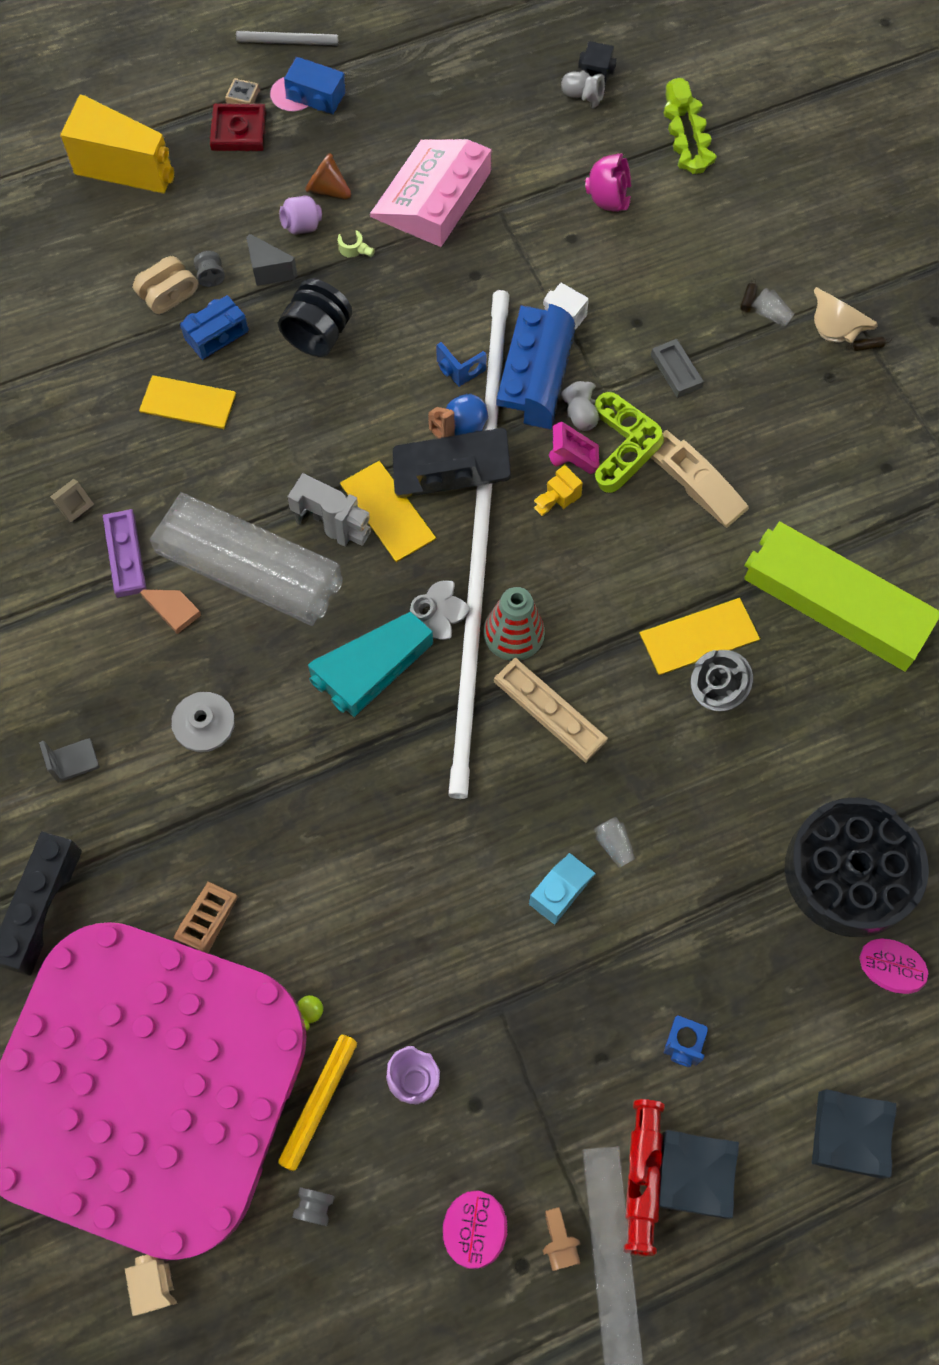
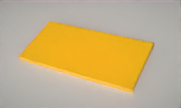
M152 375L139 411L140 413L224 429L236 392Z

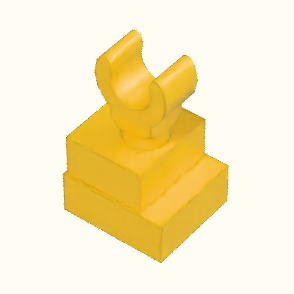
M563 465L556 471V476L547 482V492L534 500L537 504L534 509L541 516L549 512L556 502L565 509L582 496L583 482L566 465Z

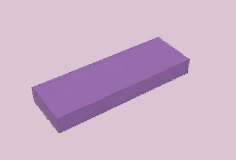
M133 510L103 515L116 597L138 594L143 590H147Z

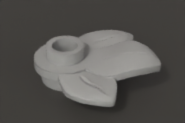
M439 581L433 584L427 594L417 596L411 603L410 612L433 631V638L450 639L452 637L451 624L462 621L470 612V607L463 600L452 596L454 593L453 581ZM429 606L430 610L426 614H422L423 609Z

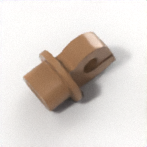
M560 1208L545 1211L552 1242L543 1249V1254H548L552 1271L579 1264L580 1259L576 1246L581 1245L580 1241L574 1237L567 1238Z

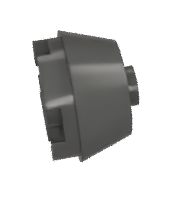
M713 650L701 656L695 663L691 677V689L696 700L705 708L714 711L730 710L743 703L748 697L753 684V673L748 661L742 655L730 650Z

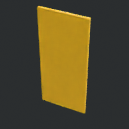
M380 461L340 482L347 495L351 494L357 497L358 507L369 512L368 524L395 562L436 540L434 534L407 497L398 498L396 496L394 480Z
M740 598L639 633L658 675L696 663L701 656L710 651H731L760 640Z

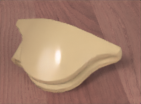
M817 287L815 288L814 293L817 298V309L814 316L815 325L818 333L825 340L835 343L847 341L852 344L861 331L874 330L878 326L877 322L825 291Z

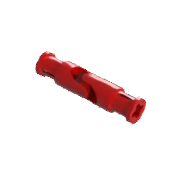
M639 1099L635 1100L633 1108L636 1110L635 1130L631 1132L630 1171L626 1203V1219L629 1220L628 1243L624 1245V1252L639 1256H655L657 1248L653 1246L654 1224L658 1223L660 1167L662 1164L663 1147L660 1120L665 1104L655 1100ZM640 1186L647 1187L643 1195H641Z

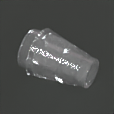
M765 288L752 304V307L756 309L755 313L783 327L795 315L774 289L770 291Z
M617 817L594 828L597 835L595 839L612 860L616 862L619 868L636 859L624 823H620Z

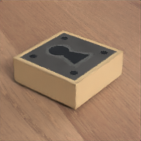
M234 78L226 95L227 104H254L260 91L259 84Z

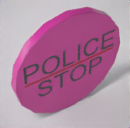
M883 938L871 940L863 947L860 955L861 967L869 979L891 992L902 994L918 992L927 982L929 973L926 963L916 951L901 942Z
M482 1191L466 1192L454 1200L448 1208L444 1219L443 1240L447 1252L457 1264L469 1269L484 1268L494 1262L502 1252L507 1238V1218L503 1207L490 1194Z

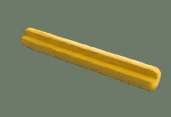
M346 1035L339 1036L279 1158L281 1166L291 1171L297 1169L357 1046V1042L353 1038Z

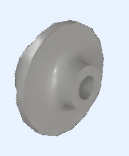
M198 692L184 698L176 706L172 715V731L177 741L186 749L195 752H209L221 747L231 737L235 727V715L229 702L222 696L211 692ZM199 716H207L204 721L197 722Z

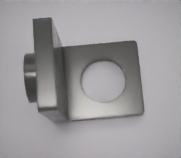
M90 738L54 751L45 741L39 742L47 771L58 783L100 768Z

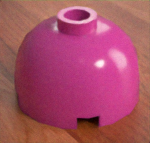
M622 153L601 158L592 167L590 177L586 178L585 187L587 194H591L594 203L606 211H625L630 204L631 196L625 197L627 188L631 187L630 169L627 159L622 158L624 155Z

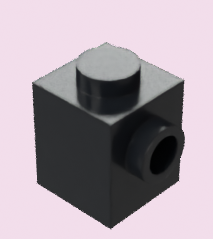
M589 41L586 52H581L578 68L584 70L590 77L598 74L604 75L606 87L609 74L614 75L617 58H613L614 46Z

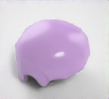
M407 1046L396 1051L388 1062L386 1075L388 1087L392 1094L400 1101L409 1104L424 1103L432 1098L439 1087L440 1070L431 1054L419 1051L414 1046Z

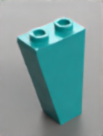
M409 612L313 660L308 664L311 675L309 680L318 691L323 692L325 690L332 696L331 701L342 713L348 711L355 717L433 645V631L412 612Z

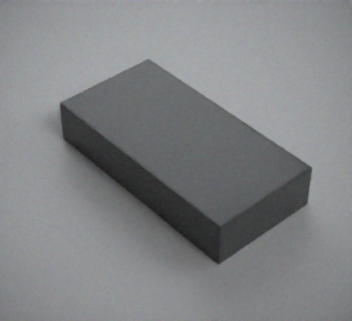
M677 339L652 348L651 357L677 398L702 388L703 379Z

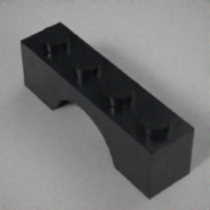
M41 831L0 927V967L28 976L32 975L44 945L43 928L51 902L58 890L71 880L82 850L72 840Z

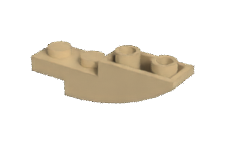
M668 430L663 432V445L651 459L683 485L687 494L728 528L749 509L746 502L727 480L685 440L679 441Z

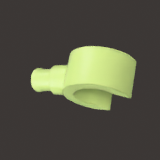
M356 230L357 242L353 245L344 244L341 235H338L339 251L343 256L352 258L360 254H366L369 257H373L375 249L363 243L362 235L359 231Z

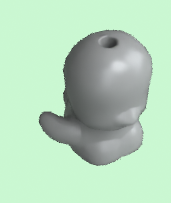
M584 70L581 72H569L562 79V91L570 98L582 97V100L587 99L591 103L592 108H595L604 96V75L598 74L590 77Z
M575 382L561 393L562 399L569 404L567 416L571 418L574 426L581 431L591 430L597 425L599 420L598 411L594 406L595 400L591 399L592 391L596 387L592 382Z

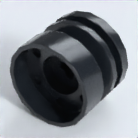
M307 279L302 281L291 300L292 303L287 305L277 322L278 328L283 337L301 352L311 356L324 357L330 353L339 338V333L343 331L351 318L352 306L348 299L332 285L317 279Z

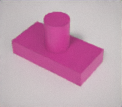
M560 422L553 426V450L549 452V457L555 466H560L570 461L589 474H592L599 467V445L567 424Z

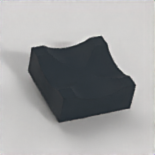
M827 1089L818 1093L812 1164L882 1179L891 1178V1143L897 1103L862 1098Z
M670 1130L663 1132L659 1207L732 1219L734 1179L739 1142L695 1136Z

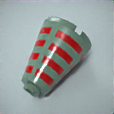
M513 587L506 590L488 615L484 624V639L488 648L502 659L511 661V658L514 659L516 657L520 661L533 656L540 649L544 641L545 626L531 594L521 587Z

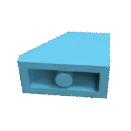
M569 853L551 869L530 896L529 905L555 925L594 877L595 872Z

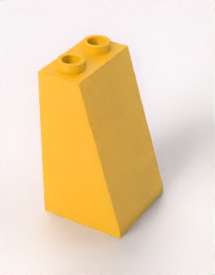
M79 95L60 134L74 174L165 193L168 184L173 181L174 168L170 164L169 149L165 145L163 134L95 100Z

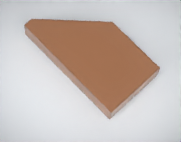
M436 407L429 412V429L436 438L455 436L454 412L452 410Z
M143 590L140 592L142 597L177 634L201 616L200 611L181 591Z

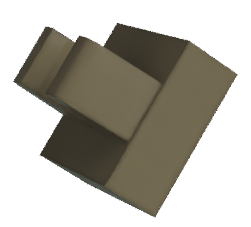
M72 479L50 496L64 517L70 522L94 505L82 486L75 479Z

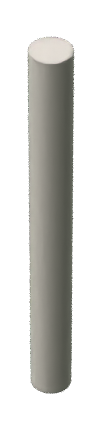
M236 32L237 42L338 46V34Z

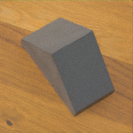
M251 234L246 237L256 286L294 280L298 276L293 256Z

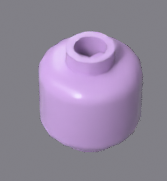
M309 196L288 198L284 201L279 211L283 228L294 235L315 231L318 221L322 219L320 206L315 204L314 200Z

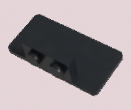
M497 428L396 445L393 448L394 492L396 496L404 498L508 481L511 478V467L506 429Z

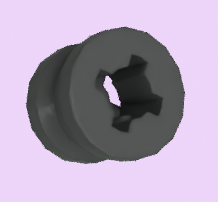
M204 251L194 258L197 280L203 286L214 287L221 284L225 279V273L221 267V257L218 253Z
M300 1187L298 1193L301 1199L300 1204L294 1210L292 1218L327 1226L329 1221L327 1216L328 1207L333 1204L335 1196Z

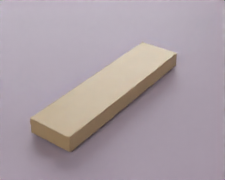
M516 657L494 677L495 684L585 763L607 742L608 738Z

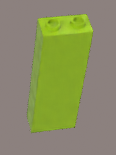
M780 521L773 531L769 528L767 529L759 543L763 547L759 553L753 551L744 565L748 568L744 580L905 672L917 657L939 620V610Z

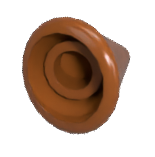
M329 153L307 183L305 191L307 193L313 192L349 199L351 191L333 158V154Z

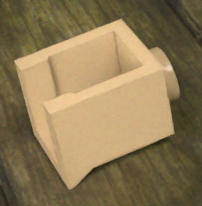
M150 1255L135 1258L136 1266L125 1269L133 1316L177 1304V1301L169 1293V1291L174 1289L169 1263L164 1264V1259H158Z

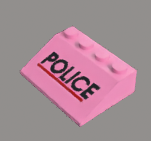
M421 140L376 204L370 216L442 247L491 173V149L470 140Z

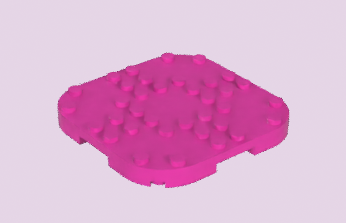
M97 923L69 934L52 949L44 960L0 1060V1196L27 1209L156 1258L185 1259L204 1253L221 1244L236 1230L247 1213L263 1171L261 1167L286 1099L290 1097L302 1065L306 1048V1028L304 1019L293 996L280 983L266 974L129 925Z

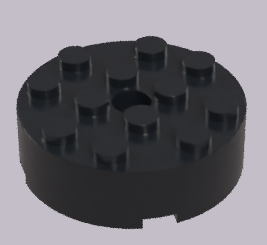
M866 798L834 800L824 804L812 813L792 837L785 857L787 885L801 911L818 926L842 936H872L893 927L919 904L928 883L929 865L926 850L916 830L913 827L910 828L904 820L896 815L897 811L891 807ZM850 861L860 866L862 873L855 870Z

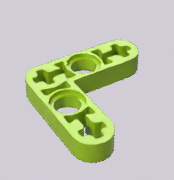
M606 392L598 396L595 401L599 418L627 438L598 467L595 473L599 488L604 492L611 493L620 489L661 448L664 437L661 427L655 421L613 392ZM605 405H607V406H612V405H614V408H615V411L617 412V414L615 415V412H614L612 409L608 408V407L604 409V406H605ZM627 417H635L637 419L636 423L630 427L622 425V421ZM655 434V438H654V439L647 438V439L645 440V436H646V435L652 436V435ZM628 452L637 453V458L633 462H624L622 457ZM606 475L610 477L614 475L615 477L613 480L609 478L606 480L604 479Z

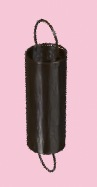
M751 280V283L747 285L740 309L743 310L742 314L743 312L748 313L751 311L758 289L756 281L752 283Z
M883 336L854 340L853 350L862 351L882 348L885 346L886 340H884Z

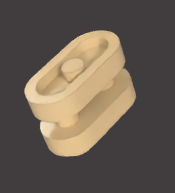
M175 256L163 258L149 269L140 272L135 277L133 283L134 291L141 299L146 300V304L156 314L165 313L192 296L198 287V280L190 271L185 269V266Z

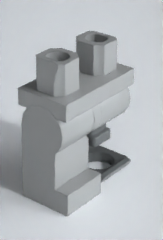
M302 473L288 495L289 507L295 514L297 524L301 523L309 510L313 512L314 520H322L326 535L332 539H337L338 544L346 547L349 540L363 546L371 533V527L367 525L370 514L358 507L357 497L349 494L346 498L341 491Z

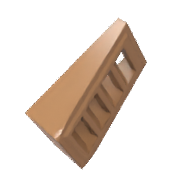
M207 882L179 926L173 939L177 943L209 953L238 896ZM213 894L226 901L221 906L208 900L210 895ZM204 906L217 911V916L214 917L203 912ZM199 917L212 924L209 928L197 924L196 921ZM193 929L204 934V936L200 940L189 934Z

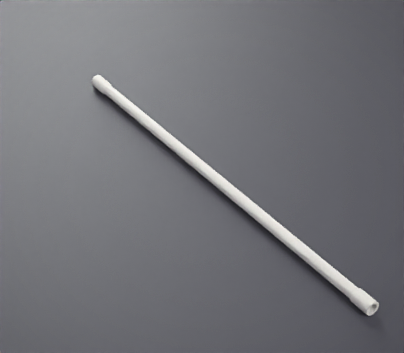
M503 290L493 293L492 327L485 395L488 419L482 431L497 429L499 406H496V398L501 383L505 326L509 307V294ZM492 483L477 486L467 598L470 612L466 616L454 757L449 784V797L455 799H465L468 797L469 756Z

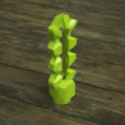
M676 78L666 85L667 104L663 113L666 118L672 121L669 124L668 130L670 135L676 137L673 150L681 154L678 167L686 169L693 174L704 173L709 165L715 163L716 155L706 149L712 140L710 135L701 133L706 127V119L697 116L701 111L702 103L692 97L688 81H685L683 78ZM687 112L693 128L694 140H696L698 155L693 160H691V153L688 150L686 135H684L682 120L679 117L684 116Z

